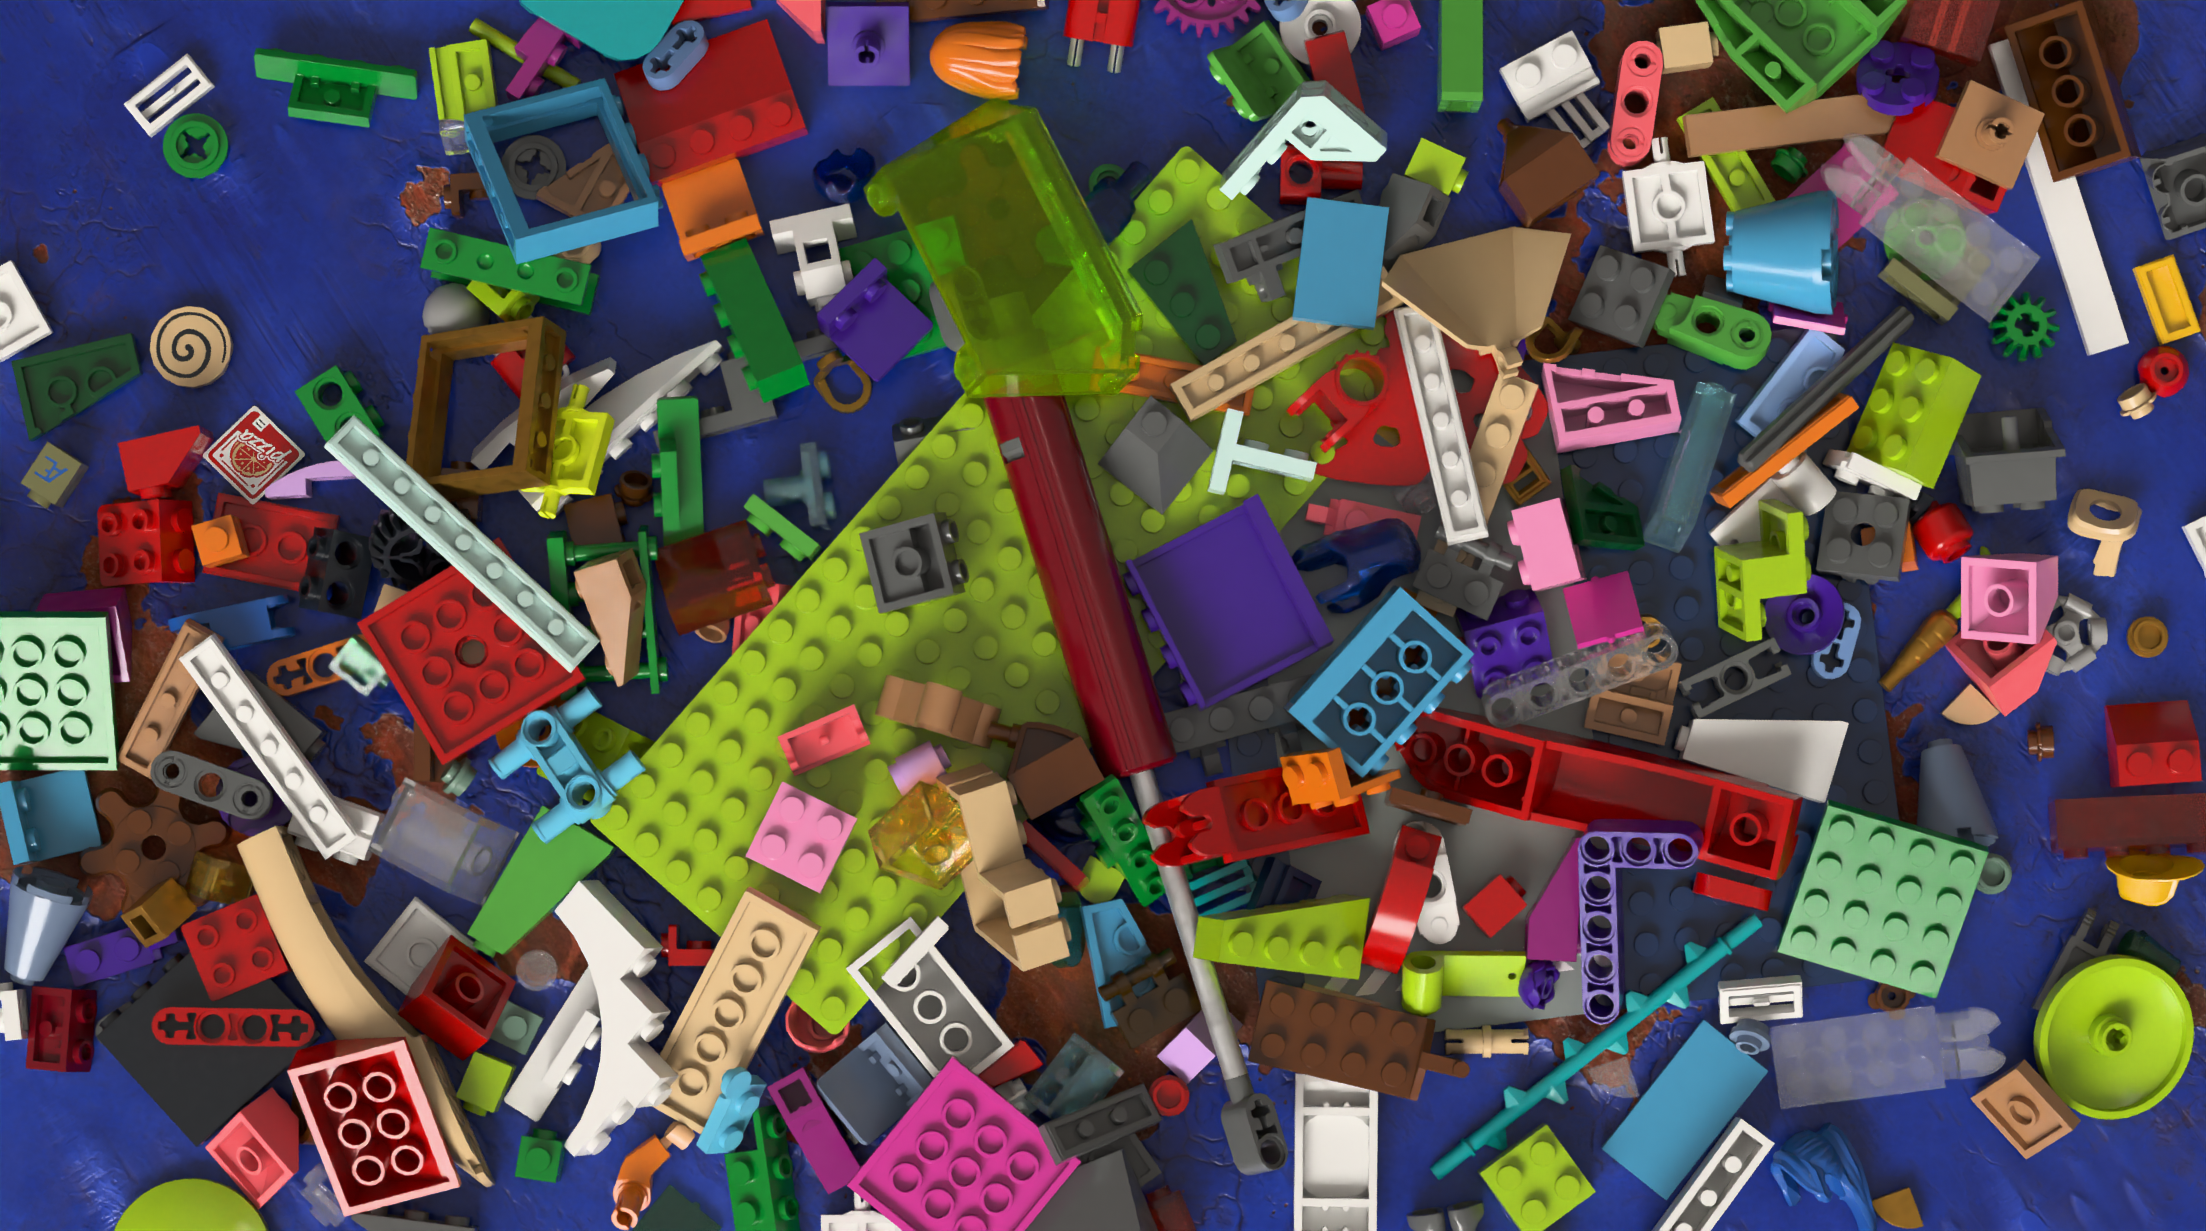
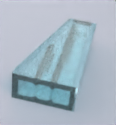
M1697 382L1690 394L1643 529L1645 542L1679 553L1695 527L1737 396L1727 392V389L1720 384Z

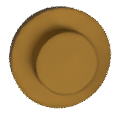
M2139 618L2127 630V644L2130 650L2140 657L2150 658L2157 656L2167 646V628L2157 618Z

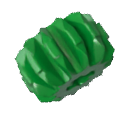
M2025 291L2021 293L2019 302L2010 294L2005 297L2007 308L2000 305L1994 307L1993 313L2001 320L1989 322L1988 328L2000 330L2001 334L1994 337L1991 342L1993 345H1998L2005 341L2007 345L2002 352L2004 357H2009L2017 349V359L2019 362L2027 360L2028 351L2035 359L2043 356L2041 345L2049 349L2055 345L2053 338L2046 333H2056L2060 330V326L2055 323H2048L2047 319L2057 314L2054 308L2046 312L2041 310L2046 298L2040 296L2031 305L2030 292ZM2022 317L2025 318V323L2031 325L2033 329L2025 334V336H2023L2022 329L2015 328V324L2022 320Z

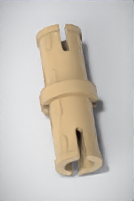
M1482 1025V1029L1445 1028V1040L1462 1041V1043H1446L1445 1055L1482 1054V1058H1491V1054L1528 1055L1529 1043L1511 1042V1040L1529 1039L1528 1028L1491 1029V1025Z

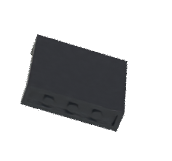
M191 952L185 957L178 953L163 966L162 970L165 975L153 985L150 981H147L131 995L134 1003L123 1013L116 1009L100 1023L99 1026L103 1031L96 1037L196 1147H201L290 1066L298 1050L311 1047L324 1034L316 1027V1033L311 1042L300 1047L170 1045L160 1042L154 1036L151 1025L156 1013L163 1008L200 1007L299 1010L271 978L220 1000L211 1001ZM189 1013L190 1022H178L175 1020V1014H169L168 1021L160 1023V1029L168 1032V1038H174V1033L177 1030H190L188 1039H196L193 1025L197 1014ZM215 1014L209 1015L202 1022V1032L210 1039L218 1038L225 1030V1023L220 1016ZM254 1015L246 1019L243 1030L248 1038L256 1040L264 1036L267 1025L262 1017ZM272 1015L275 1026L272 1041L280 1040L278 1032L292 1033L293 1040H300L301 1033L308 1032V1024L301 1023L300 1016H295L291 1024H278L280 1015Z

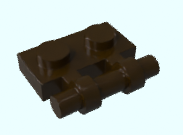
M1169 947L1158 954L1154 952L1142 957V963L1124 973L1122 970H1119L1110 976V981L1098 987V991L1105 1002L1119 995L1124 1005L1112 1011L1110 1015L1129 1049L1139 1046L1202 1010L1201 1003L1184 973H1179L1171 979H1168L1164 969L1177 962L1174 953ZM1151 977L1156 987L1136 997L1132 987Z

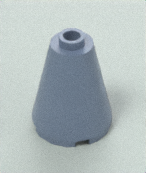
M1948 738L1929 742L1928 748L1921 752L1916 825L1990 846L1996 842L1995 838L1998 839V830L1962 746L1953 744L1952 739Z
M23 866L15 868L11 875L4 969L11 974L10 979L14 982L31 986L34 985L35 981H43L89 906L93 897V891L87 886L86 891L83 892L77 888L79 880L63 873L33 867L31 874H22Z

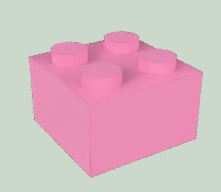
M1556 498L1511 511L1513 520L1507 521V526L1512 544L1521 546L1524 560L1518 561V567L1524 585H1531L1533 591L1542 592L1587 579L1578 545H1573L1566 501L1564 499Z
M782 781L746 857L821 894L858 819Z

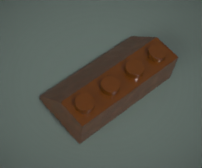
M2079 0L2005 26L2029 106L2045 113L2037 132L2053 182L2101 171L2141 157L2091 1Z

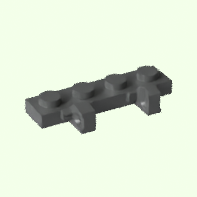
M1358 189L1328 199L1363 204ZM1305 209L1214 244L1213 246L1226 283H1234L1246 278L1249 286H1255L1261 302L1272 301L1286 295L1277 271L1283 269L1282 263L1300 256Z
M1313 674L1235 694L1201 712L1197 705L1164 713L1176 753L1188 750L1191 759L1200 757L1205 777H1210L1224 772L1217 748L1226 746V739L1267 729L1268 734L1278 732L1284 755L1303 751L1298 730L1306 728L1283 707Z

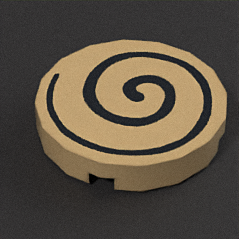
M186 306L172 310L159 320L151 335L150 353L154 366L165 379L178 386L196 389L210 385L224 375L233 353V341L229 328L219 316L204 308Z

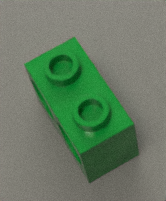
M335 365L294 391L326 443L353 415L360 419L381 440L385 438L379 429L385 423L372 404L366 407L360 399L358 393L362 392L363 388L351 370L344 373L340 367ZM330 385H339L342 389V398L339 403L333 406L325 405L323 401L324 390Z

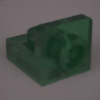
M355 633L328 665L330 670L365 697L370 694L376 685L384 689L391 681L371 646Z

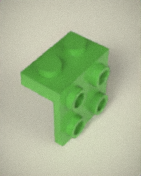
M1269 20L1263 21L1233 45L1215 49L1207 54V58L1211 63L1209 65L1211 74L1221 85H1226L1234 97L1232 103L1237 112L1243 118H1249L1252 122L1272 117L1302 82L1311 81L1295 57L1286 48L1280 35Z

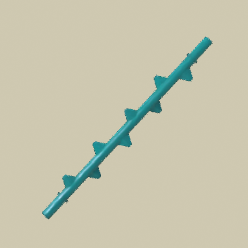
M1754 913L1750 914L1723 937L1718 936L1716 938L1717 941L1709 948L1690 941L1686 943L1684 949L1687 965L1648 996L1631 989L1625 993L1627 1012L1587 1044L1570 1037L1563 1040L1565 1061L1527 1091L1510 1085L1506 1086L1503 1089L1505 1108L1466 1139L1461 1138V1143L1429 1167L1437 1179H1442L1471 1155L1474 1157L1476 1155L1475 1152L1484 1145L1504 1150L1508 1146L1505 1128L1543 1098L1562 1105L1566 1103L1568 1096L1565 1081L1606 1049L1625 1055L1629 1051L1627 1032L1665 1002L1683 1009L1688 1007L1690 1002L1687 985L1726 954L1731 955L1735 947L1760 929L1763 924Z

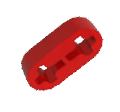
M1700 872L1696 874L1692 890L1696 894L1767 912L1773 891Z

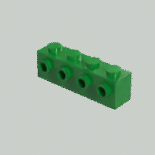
M743 238L701 255L705 272L698 274L707 297L715 294L718 303L712 306L721 328L729 326L732 335L727 336V340L735 359L744 358L747 366L741 368L749 391L757 389L763 403H766L810 385L800 355L747 239Z

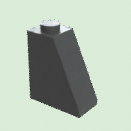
M245 669L244 674L306 759L309 762H313L325 748L326 743L323 741V738L328 732L284 696L279 695L270 688L257 674ZM215 708L193 733L203 740L245 750Z

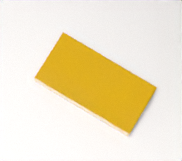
M2174 254L2132 269L2160 346L2201 331Z

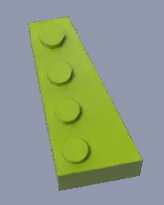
M1339 894L1322 899L1300 900V902L1290 904H1274L1251 910L1242 909L1198 916L1193 958L1359 980L1370 898Z

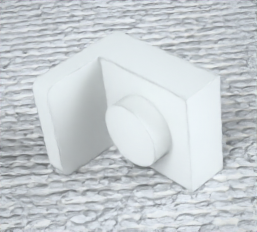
M12 982L0 983V1000L2 1008H0V1033H5V1041L26 1039L29 1032L26 989L13 990Z

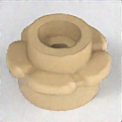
M2145 383L2137 384L2127 389L2117 398V402L2122 409L2119 412L2120 415H2131L2134 420L2147 415L2154 409L2152 402L2156 399L2157 394L2155 392L2151 393Z

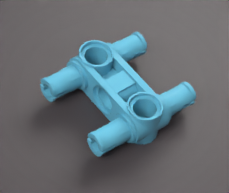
M588 686L584 687L560 707L556 705L553 707L549 706L544 711L538 710L528 714L523 720L521 728L517 730L518 733L515 734L517 739L488 759L492 769L503 780L530 759L536 761L560 796V803L531 824L535 833L546 844L574 823L577 825L584 824L590 819H599L605 816L610 811L612 802L618 796L617 791L646 770L642 761L632 750H629L603 771L597 769L573 734L575 732L574 726L603 706L596 694ZM551 725V733L548 738L539 741L540 731L545 726ZM595 789L594 799L589 804L582 805L583 795L588 790Z

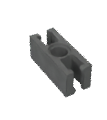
M1772 637L1678 682L1677 685L1683 697L1691 694L1689 690L1692 689V684L1708 678L1713 679L1714 686L1720 693L1718 699L1704 707H1701L1699 702L1692 704L1693 708L1690 709L1693 718H1702L1791 675L1792 673L1788 665H1783L1782 662L1774 664L1776 673L1757 679L1753 668L1748 663L1749 659L1764 650H1767V652L1772 651L1773 655L1780 652L1775 638ZM1729 667H1736L1744 674L1745 681L1739 690L1728 688L1724 682V673Z

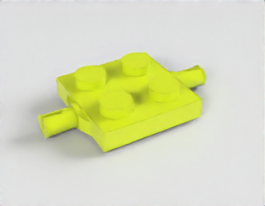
M574 384L572 386L568 406L558 409L550 485L520 489L524 492L544 493L538 514L547 519H554L556 517L561 496L568 494L595 495L615 419L609 413L589 412L584 409L590 389L582 384Z

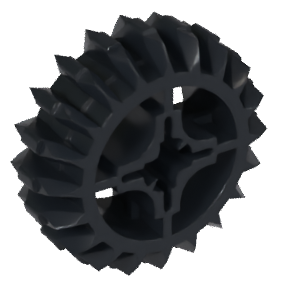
M456 500L450 502L478 528L476 520L471 519L468 509H459ZM390 507L389 510H380L378 520H374L371 526L369 551H371L373 566L379 569L381 578H391L394 587L404 583L408 591H411L413 588L449 568L452 564L428 542L427 546H424L423 541L426 540Z

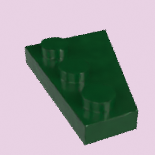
M1192 219L1127 270L1201 365L1204 366L1213 361L1237 341Z
M132 333L11 361L29 441L32 442L143 375L135 336Z

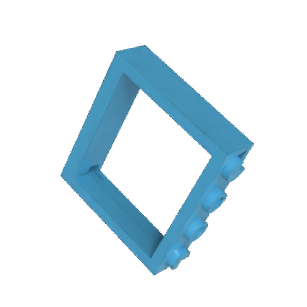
M605 78L464 114L465 142L516 265L658 227V209L664 206L660 198V189L657 184L651 185L649 181L650 169L644 153H637L634 129L630 122L624 123L620 97L612 95ZM598 116L634 201L529 229L493 143Z

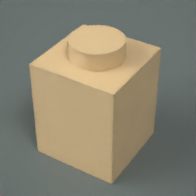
M1708 21L1659 28L1655 34L1656 45L1663 55L1662 74L1709 68L1714 62L1713 56L1719 55L1717 35L1715 32H1709Z

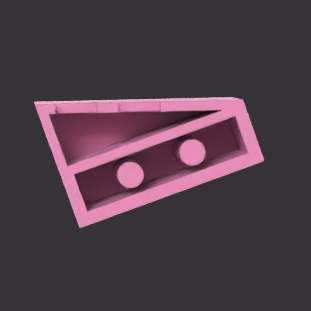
M1543 363L1541 378L1557 454L1678 432L1682 419L1673 380L1623 373L1621 375L1595 372L1593 369L1582 368V370L1556 367V364Z

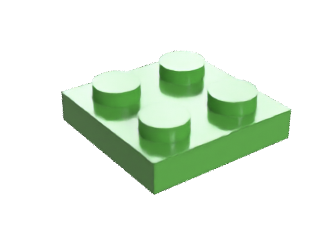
M754 493L743 506L750 513L746 520L767 537L774 531L783 538L779 546L799 562L805 556L814 562L823 551V548L816 541Z

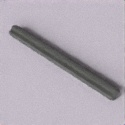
M1904 306L1896 307L1738 453L1737 461L1739 465L1748 472H1754L1913 325L1914 315L1912 312L1908 311Z

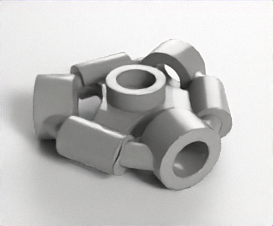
M2071 593L2067 596L2058 595L2053 610L2061 606L2063 616L2057 622L2046 626V630L2055 637L2057 641L2056 646L2063 649L2067 655L2064 661L2052 654L2046 672L2055 676L2073 670L2075 673L2097 659L2095 654L2108 641L2105 617H2100L2092 610L2093 604ZM2084 619H2088L2087 635L2090 645H2085L2080 640L2079 623Z

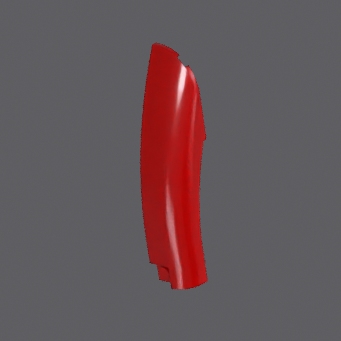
M1437 707L1432 713L1427 714L1423 711L1413 723L1417 726V729L1404 744L1394 743L1396 751H1400L1411 769L1409 773L1428 790L1444 794L1443 797L1446 799L1524 821L1531 820L1579 831H1585L1589 823L1597 819L1689 821L1699 826L1704 836L1703 847L1697 859L1772 880L1780 879L1786 872L1799 837L1795 832L1803 796L1768 787L1769 784L1602 741ZM1636 837L1631 839L1632 843L1650 847V844L1644 838ZM1682 838L1673 840V844L1680 851L1692 850V845L1687 840Z

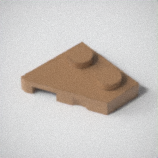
M608 143L593 153L592 157L566 171L565 175L552 184L539 189L536 199L569 217H575L623 204L630 190L612 148Z

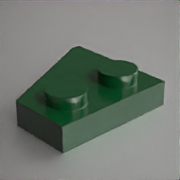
M1569 465L1560 470L1573 545L1635 551L1645 546L1639 509L1636 505L1624 497H1618L1612 489L1600 481L1592 485L1579 476L1581 469L1576 465Z

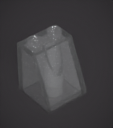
M405 777L401 786L394 792L392 804L383 822L379 824L368 851L447 893L483 906L520 832L424 784Z

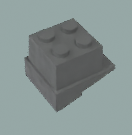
M2043 407L1965 414L1949 451V455L1955 456L1960 503L1972 506V511H1979V513L2004 512V504H2013V508H2020V510L2044 509L2045 501L2057 500L2056 457H2066L2062 442L2052 428V420Z

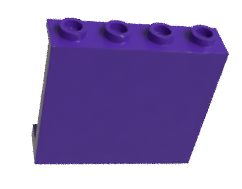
M1258 494L1244 500L1241 506L1133 561L1131 559L1125 561V568L1128 572L1122 574V578L1132 597L1137 594L1141 596L1146 609L1140 612L1151 633L1159 631L1165 643L1164 646L1159 648L1170 670L1175 667L1178 668L1184 680L1178 686L1189 707L1196 704L1200 712L1329 647L1334 642L1328 627Z

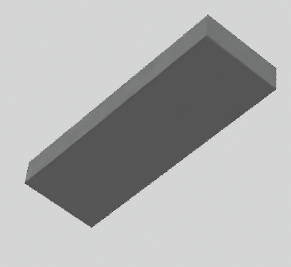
M1143 1083L1044 1123L1038 1130L1055 1165H1059L1154 1126L1162 1119Z

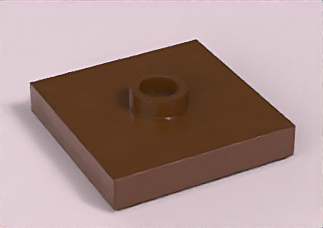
M1391 787V789L1387 790L1384 803L1387 806L1457 826L1469 824L1473 811L1472 809L1442 801L1444 794L1420 788L1419 793L1416 794Z

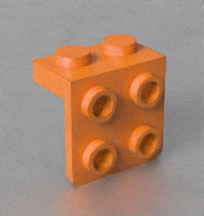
M1340 747L1293 752L1279 757L1283 768V780L1288 787L1292 804L1309 803L1311 809H1318L1334 804L1335 807L1352 804L1359 801L1358 794L1366 792L1367 795L1387 791L1391 789V781L1402 777L1400 769L1381 770L1374 776L1367 773L1363 778L1358 774L1348 776Z

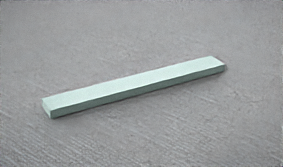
M355 415L325 444L324 448L567 671L571 673L600 642L595 635Z

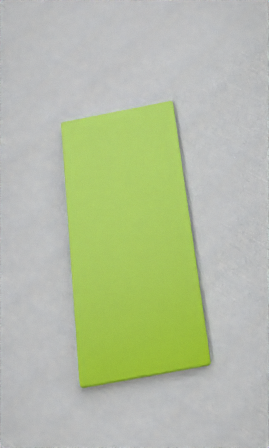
M1182 147L1031 317L1035 330H1043L1121 577L1122 574L1128 572L1125 568V561L1129 559L1133 561L1241 506L1244 500L1256 494L1259 495L1279 533L1327 478L1314 474L1313 480L1308 482L1232 464L1224 495L1207 492L1225 413L1212 410L1190 423L1179 404L1160 400L1157 401L1184 421L1213 450L1163 515L1098 465L1099 461L1148 398L1087 387L1095 345L1201 365L1127 272L1130 267L1192 219L1237 340L1218 357L1291 318L1293 315L1300 256L1282 263L1283 269L1277 271L1286 295L1275 300L1261 302L1255 286H1249L1246 278L1234 283H1226L1213 245L1274 220L1241 192L1231 200L1220 191L1222 175L1190 147ZM1382 316L1376 319L1374 330L1358 329L1255 386L1249 417L1243 416L1237 444L1244 446L1245 439L1259 441L1269 445V452L1284 455L1285 449H1292L1308 453V461L1319 464L1329 463L1334 458L1335 450L1347 444V439L1343 437L1329 451L1324 453L1320 449V446L1323 444L1321 440L1333 429L1330 425V419L1315 403L1308 407L1300 416L1295 414L1291 417L1286 410L1318 379L1329 372L1334 364L1340 361L1345 354L1352 355L1358 350L1359 353L1369 351V355H1376L1380 348L1389 347V340L1384 332L1387 320ZM1353 368L1340 372L1341 387L1350 398L1357 401L1373 399L1374 385L1371 378L1365 372ZM978 378L642 756L640 760L646 770L617 791L618 796L612 802L610 811L599 819H590L591 823L720 937H722L748 887L756 889L821 926L819 934L786 995L833 1035L840 1033L870 999L846 968L910 916L923 931L937 915L941 918L964 892L959 867L954 859L955 855L951 857L946 852V850L948 852L951 851L947 847L948 845L954 850L951 838L946 836L947 833H950L949 830L918 860L908 851L945 814L937 783L915 795L910 792L902 796L887 767L896 762L894 758L930 740L933 747L941 744L952 764V766L945 769L947 774L983 763L993 770V773L998 772L1007 782L1006 776L1014 749L1007 747L1006 742L996 739L992 740L990 749L946 737V735L920 727L916 728L875 715L886 676L891 675L926 684L929 681L962 691L965 697L1002 709L998 720L1000 724L1011 727L1013 723L1022 725L1026 722L1052 724L1080 735L1088 749L1092 746L982 397ZM965 428H975L970 430L955 431ZM946 512L947 519L952 518L955 521L959 532V541L953 543L957 559L965 561L969 572V581L963 583L965 592L879 614L859 533L931 513ZM1122 578L1153 676L1165 663L1159 649L1165 643L1158 630L1151 633L1140 612L1146 609L1141 596L1137 594L1132 597ZM854 704L871 744L794 776L778 736ZM782 781L858 819L821 894L746 857ZM1017 799V805L1013 806L1016 820H1020L1023 823L1028 817ZM941 807L942 812H938L936 808ZM935 811L937 816L932 820L929 815ZM926 818L930 820L929 824L924 822ZM919 824H923L924 829H920ZM918 829L919 834H914L913 830ZM910 833L914 836L911 842L906 839ZM903 840H906V841H907V845H906V846H904V845L902 844V841H903ZM944 840L945 844L940 845L939 841ZM932 847H936L937 852H933ZM940 852L949 860L947 863H952V868H948L947 863L944 864L937 857ZM927 858H932V859L934 860V865H933V861H932L931 859H928V860H927V864H926V859H927ZM937 867H940L942 869V872L939 875H936L934 873V870ZM910 929L858 969L875 992L885 982L881 976L917 938Z

